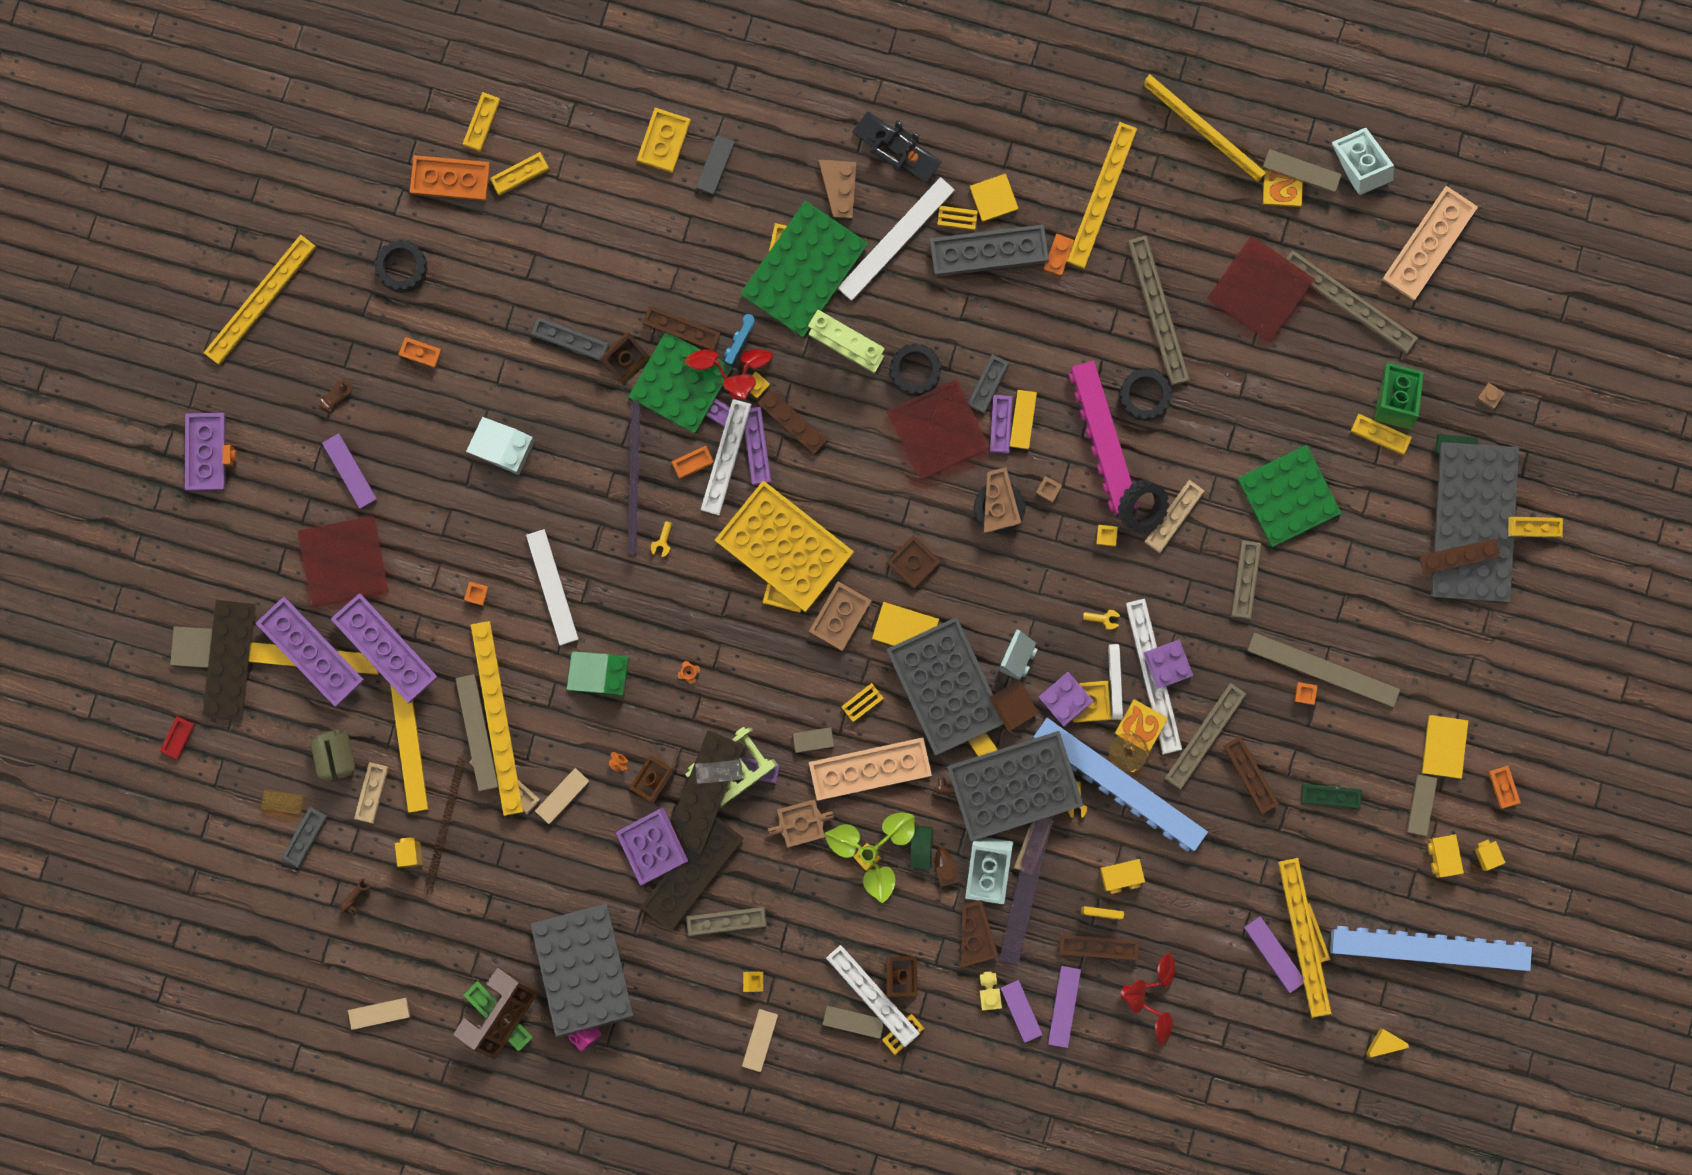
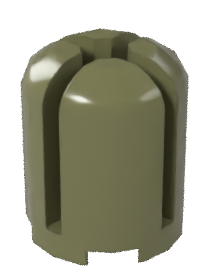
M347 728L344 729V733H340V730L324 732L317 735L316 739H313V735L309 736L316 773L320 779L326 781L334 780L337 777L340 779L354 772L355 763Z

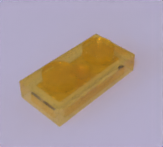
M264 789L261 809L301 815L304 796Z

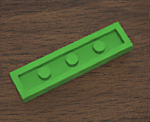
M479 981L463 995L485 1018L489 1017L498 1001ZM518 1023L508 1041L520 1051L533 1036Z

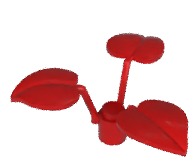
M751 349L741 355V362L745 363L743 374L728 378L719 361H717L718 353L712 350L696 351L684 360V364L696 370H706L713 367L714 364L717 365L724 378L723 386L730 392V397L735 400H745L756 385V379L746 374L747 368L750 366L753 369L765 366L773 358V352L763 349Z
M1167 952L1159 962L1157 970L1158 982L1146 984L1144 980H1138L1131 986L1124 985L1121 991L1122 1000L1127 1001L1133 1013H1139L1142 1008H1145L1158 1015L1159 1019L1155 1024V1032L1160 1046H1164L1171 1035L1173 1028L1172 1016L1169 1012L1162 1014L1145 1005L1144 998L1146 988L1161 986L1162 984L1164 988H1168L1172 984L1175 976V962L1170 952Z

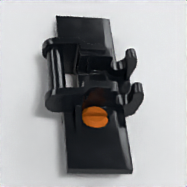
M867 111L852 133L872 146L871 154L878 155L894 166L896 171L899 172L901 168H904L927 183L942 161L918 146L917 142L920 135L916 132L911 135L905 131L900 121L897 120L895 127L892 128ZM883 132L886 134L885 137L876 139L878 133ZM885 146L902 158L898 161L881 148Z

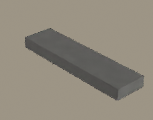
M537 317L531 332V336L600 362V357L607 352L610 345L607 342Z

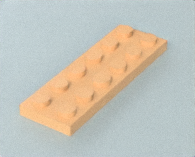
M1445 186L1382 280L1414 301L1478 206Z
M924 738L809 762L817 801L932 776Z

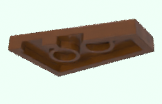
M982 900L963 905L961 968L999 957Z

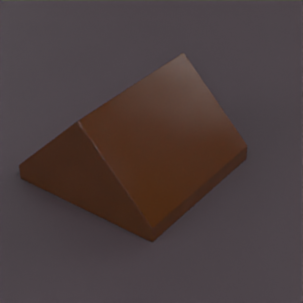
M627 332L600 357V360L623 384L650 357L632 335Z
M650 755L630 786V789L656 804L676 771Z
M917 956L886 957L887 997L917 996Z

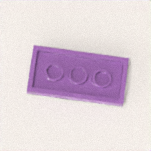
M225 413L185 414L186 491L225 490V466L222 464V445H225Z

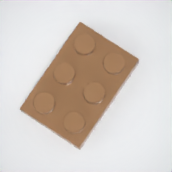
M837 582L810 628L809 633L843 652L872 600Z

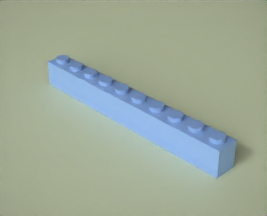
M1048 718L1045 719L1033 736V739L1060 731L1072 771L1076 772L1078 770L1084 774L1082 778L1091 784L1094 781L1099 785L1098 789L1106 795L1110 793L1115 796L1114 800L1124 807L1126 804L1132 808L1130 810L1131 813L1138 818L1141 816L1148 820L1146 823L1154 829L1160 828L1164 831L1162 835L1171 841L1173 839L1177 840L1180 843L1178 846L1186 852L1196 850L1208 831Z
M1337 926V930L1331 929L1330 953L1530 971L1532 947H1526L1525 942H1514V945H1506V941L1494 940V944L1486 943L1487 939L1475 938L1474 942L1467 941V937L1455 936V940H1448L1446 935H1435V938H1427L1428 934L1416 933L1414 937L1408 936V932L1396 931V935L1388 934V930L1376 929V933L1368 932V928H1357L1356 931H1349V927Z

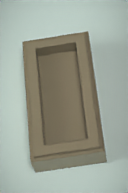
M831 727L793 733L796 753L834 747Z

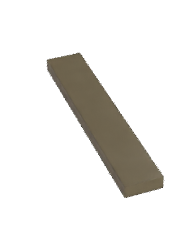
M472 674L455 678L478 790L483 792L499 788L476 676Z
M1232 683L1228 685L1164 778L1166 781L1179 790L1182 789L1246 696L1245 692Z

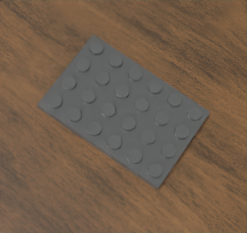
M957 617L886 649L935 756L1004 725L989 699L993 693Z
M1060 731L947 766L971 841L1084 806Z
M607 903L531 923L557 1038L634 1017Z

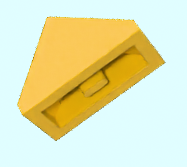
M1380 1029L1366 1054L1367 1057H1374L1409 1048V1045L1388 1031Z

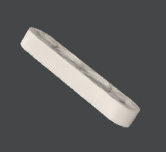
M1109 644L1112 720H1122L1119 644Z

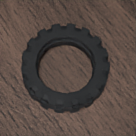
M403 240L391 241L387 246L384 245L381 248V252L377 253V260H375V271L383 285L394 292L399 291L400 293L412 291L416 286L419 287L421 281H424L428 270L427 260L420 248L410 241ZM399 251L411 253L417 262V269L414 275L405 281H395L386 272L388 258Z
M918 343L907 344L892 357L890 376L893 384L904 394L913 396L927 394L939 382L941 375L939 357L934 353L933 349L928 348L926 345H918ZM918 354L924 356L931 365L932 372L929 379L920 385L908 384L900 375V364L909 355Z
M1143 368L1133 371L1126 377L1120 388L1119 399L1123 410L1130 417H1134L1139 421H1150L1157 419L1166 411L1172 398V390L1169 386V381L1163 377L1162 373H1158L1154 369L1148 370ZM1139 380H1151L1161 390V401L1158 406L1151 410L1138 409L1130 400V389Z
M1139 480L1136 484H1131L1130 488L1123 492L1124 495L1119 500L1121 503L1118 505V511H1120L1118 515L1122 520L1121 522L1137 533H1149L1150 530L1158 528L1157 526L1163 523V518L1168 513L1169 503L1167 500L1169 498L1165 494L1166 491L1149 480H1145V482ZM1152 493L1154 505L1150 514L1140 521H1135L1133 509L1136 501L1142 495Z
M1011 484L1022 521L1026 510L1025 499L1021 491ZM986 485L978 492L974 502L975 518L983 528L985 518L983 505L986 500ZM1018 525L996 530L993 532L995 534L1008 533L1009 531L1014 530Z

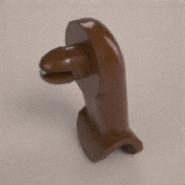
M339 380L325 397H321L319 401L320 408L324 412L330 413L336 404L350 395L352 392L351 383L347 380Z
M943 776V782H941L939 777V787H934L935 792L938 794H955L954 787L946 785V779Z
M364 878L358 881V885L341 904L340 910L342 913L347 910L351 915H355L352 912L353 910L357 914V909L353 904L363 891L371 888L370 885L362 888V882L365 881Z

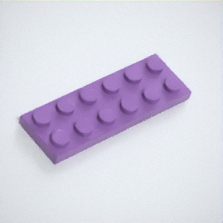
M360 593L331 618L335 625L408 704L438 679L434 672Z
M286 597L279 600L255 623L335 707L365 681Z

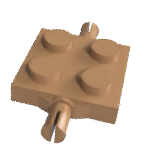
M815 799L777 809L780 819L779 826L768 828L770 836L781 833L785 838L787 848L825 838L823 821L834 819L833 812L821 814L817 809Z

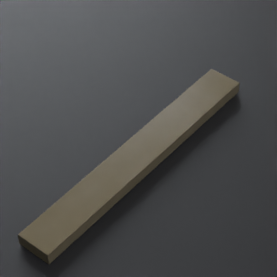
M1147 235L1128 240L1170 386L1189 382L1190 379Z
M1294 250L1290 252L1282 263L1281 267L1403 353L1407 354L1417 341L1418 337Z
M1253 633L1247 652L1392 708L1400 692L1399 688L1257 633Z

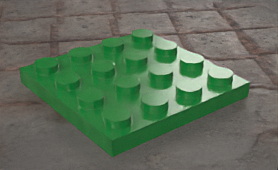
M664 333L628 398L696 435L707 412H709L714 400L723 387L724 378L715 364L706 370H696L684 364V360L690 354L700 349L676 336ZM717 359L728 378L733 367Z
M1307 445L1237 478L1271 548L1342 514Z

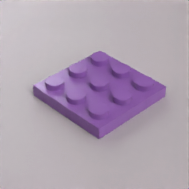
M664 808L616 832L640 886L688 862Z

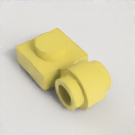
M991 971L983 972L984 974L980 975L981 986H985L986 990H980L982 1010L1002 1008L1000 989L992 988L993 985H997L996 973Z

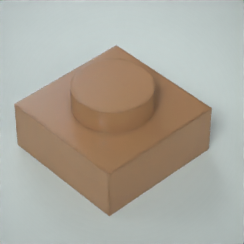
M1487 383L1477 400L1493 410L1505 393L1492 384Z
M1045 476L1036 494L1053 503L1062 485Z

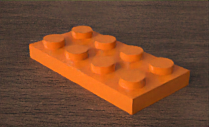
M414 155L410 194L486 201L490 162Z

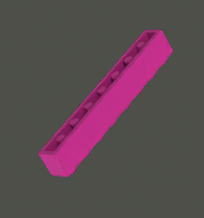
M1090 361L1073 366L1070 370L1071 373H1069V379L1071 384H1075L1077 390L1074 391L1077 403H1081L1080 415L1083 421L1086 420L1088 426L1085 428L1088 439H1092L1093 442L1091 450L1093 456L1097 457L1099 462L1097 464L1098 473L1103 475L1105 481L1102 483L1105 494H1109L1110 501H1108L1110 512H1114L1115 516H1118L1120 514L1118 505L1121 503L1119 500L1123 497V492L1130 488L1132 482L1095 362ZM1136 501L1133 511L1138 510V501Z

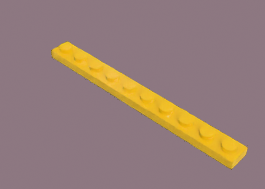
M491 622L471 624L503 814L507 816L523 813Z

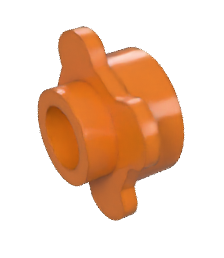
M688 661L683 662L678 678L681 680L685 679L690 684L695 683V677L700 672L699 666H693Z
M612 752V758L609 761L610 767L617 772L626 771L628 769L626 766L628 760L622 754Z

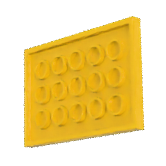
M764 480L715 539V542L805 613L854 553L853 550Z

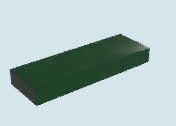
M1311 784L1302 785L1301 804L1361 809L1362 789Z

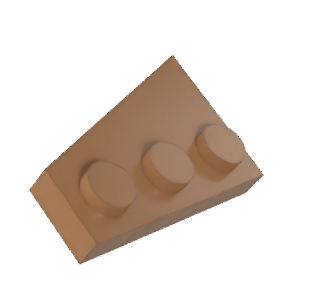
M819 160L833 218L852 220L856 162Z
M1007 468L987 472L984 534L1021 524Z

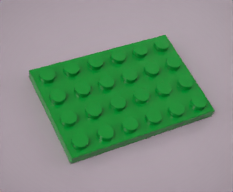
M805 200L740 295L804 338L810 329L808 325L817 310L822 312L868 243Z

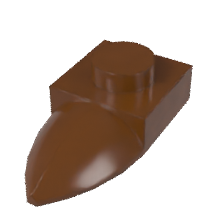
M939 846L935 855V867L940 886L960 882L953 858L947 850Z

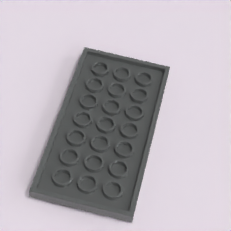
M1440 443L1434 552L1496 538L1501 557L1433 572L1431 597L1510 602L1514 537L1508 536V517H1515L1519 447Z

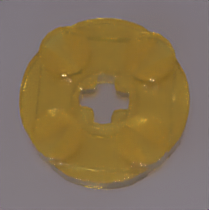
M1134 732L1118 735L1109 747L1111 763L1122 771L1135 772L1146 763L1149 755L1146 742ZM1125 748L1131 749L1133 751L1132 757L1130 755L1126 756L1124 754L1126 752Z

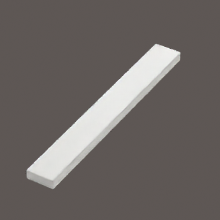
M940 177L840 284L838 290L850 301H853L952 195L955 189Z
M1142 599L1126 603L1151 709L1169 718L1158 736L1162 754L1180 751L1182 747L1167 686L1159 689L1156 688L1143 654L1146 651L1157 648L1146 601Z

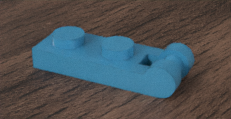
M746 314L743 317L744 325L741 331H736L732 339L734 342L732 348L728 347L724 354L725 363L732 367L754 328L755 321L751 314Z

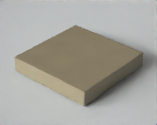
M174 627L170 665L208 668L212 629Z

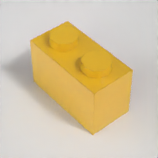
M1456 834L1429 839L1430 843L1427 844L1429 854L1433 857V863H1431L1433 874H1436L1437 878L1463 874Z
M410 837L402 838L400 843H395L397 867L406 868L423 865L419 841H415L414 838Z
M1140 859L1100 868L1105 891L1110 890L1111 894L1122 892V887L1129 886L1130 889L1139 888L1141 883L1145 882Z

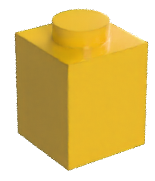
M1489 839L1478 843L1479 847L1474 849L1483 871H1488L1505 863L1496 841L1490 842Z

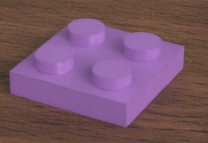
M1180 639L1143 653L1157 689L1193 676Z
M1070 672L1063 675L1039 696L1063 727L1068 725L1094 702Z

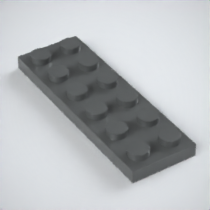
M1044 224L930 238L935 277L1049 263Z

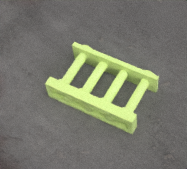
M817 310L808 325L811 328L809 332L810 337L874 374L884 359L882 353L885 348L820 310Z
M751 727L739 729L735 733L736 737L732 740L736 742L743 741L758 762L757 766L759 769L755 772L749 771L741 758H739L737 768L742 773L744 780L737 784L731 779L727 789L728 792L725 794L721 807L778 766L774 759L770 761L765 759L749 738L748 734L753 731ZM694 764L688 767L689 772L686 773L687 777L690 776Z

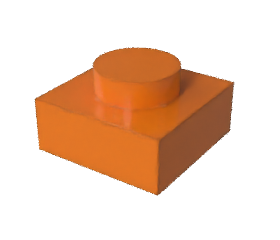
M222 445V464L226 467H234V462L237 461V451L231 445Z
M469 582L464 601L484 606L489 587Z
M1298 682L1294 702L1315 705L1317 685Z

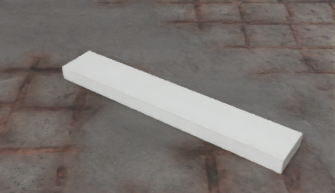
M735 399L732 400L701 511L720 516L752 404Z
M543 529L527 534L526 537L559 644L561 646L579 640L546 531Z
M841 945L826 957L830 964L904 1047L920 1034Z

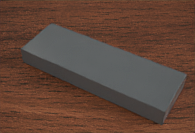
M716 136L696 189L711 195L715 194L734 147V141Z
M993 354L991 355L967 407L982 414L985 413L1009 365L1008 361Z
M309 807L281 859L299 868L328 816L313 807Z

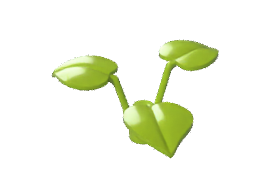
M900 812L888 816L882 825V830L888 836L876 846L868 845L862 848L857 844L860 841V834L852 825H840L825 833L828 845L836 854L849 858L855 855L856 848H858L861 860L875 867V869H870L865 873L863 885L866 891L881 903L885 902L892 894L896 877L890 867L884 866L879 869V866L874 862L878 856L877 849L890 838L896 845H905L912 840L915 833V817L909 813Z

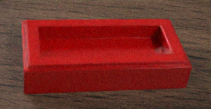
M176 716L159 752L179 760L195 724Z

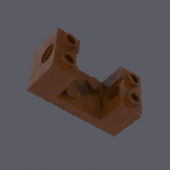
M498 967L491 974L487 985L501 994L502 997L495 1004V1008L489 1017L485 1019L483 1026H477L464 1018L453 1034L474 1051L494 1060L538 994L537 991L518 977Z

